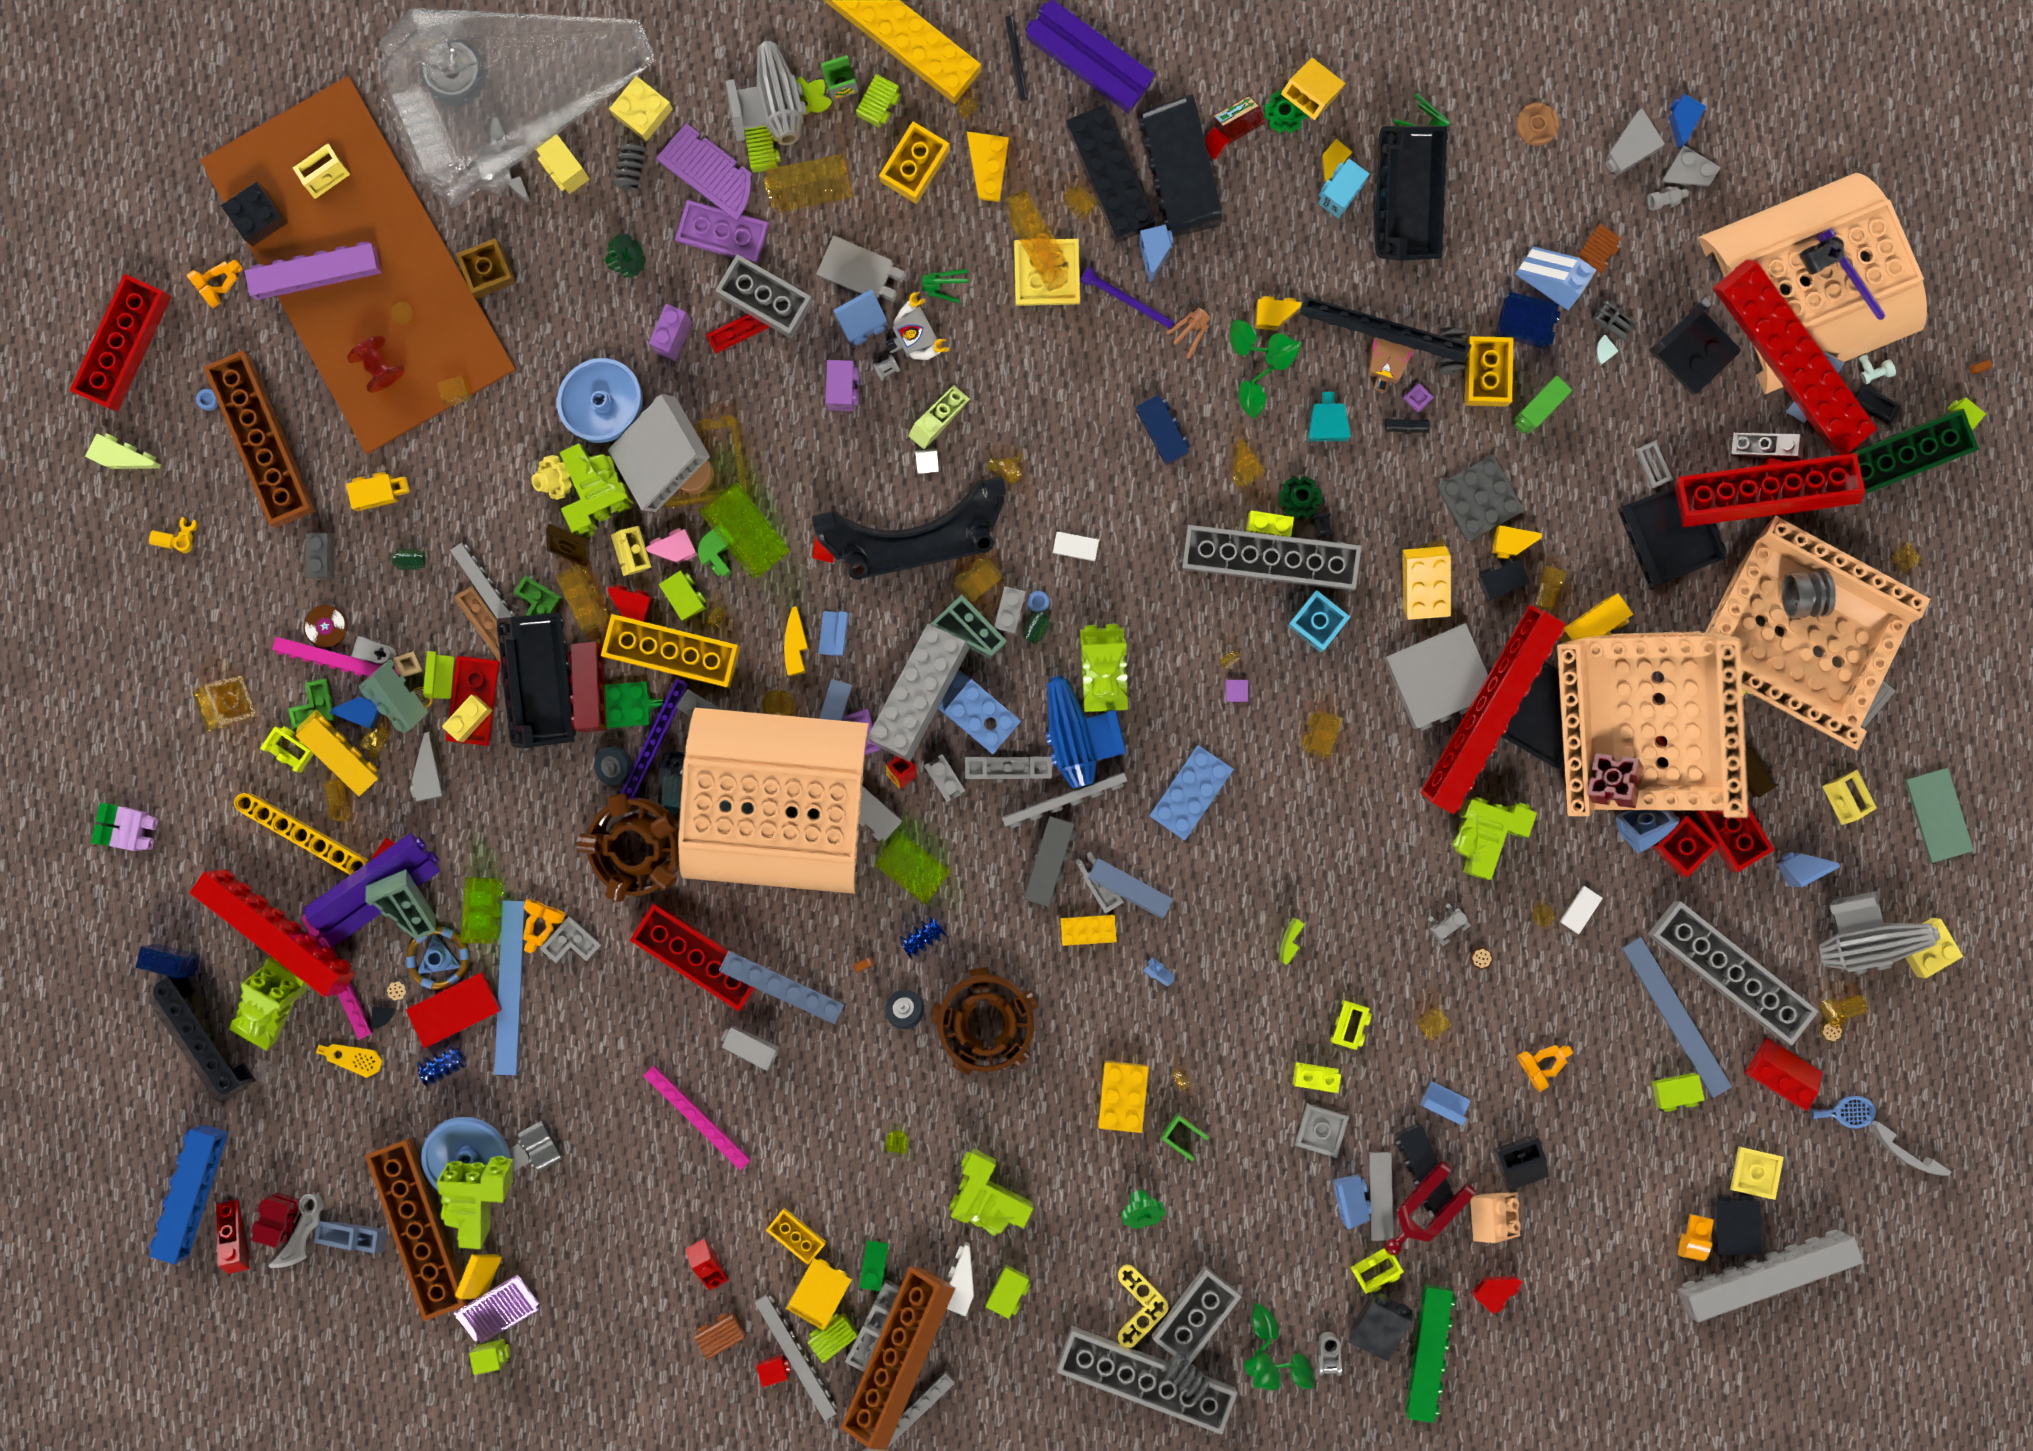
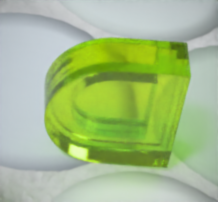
M901 1130L890 1132L886 1138L885 1151L906 1154L908 1145L907 1135Z

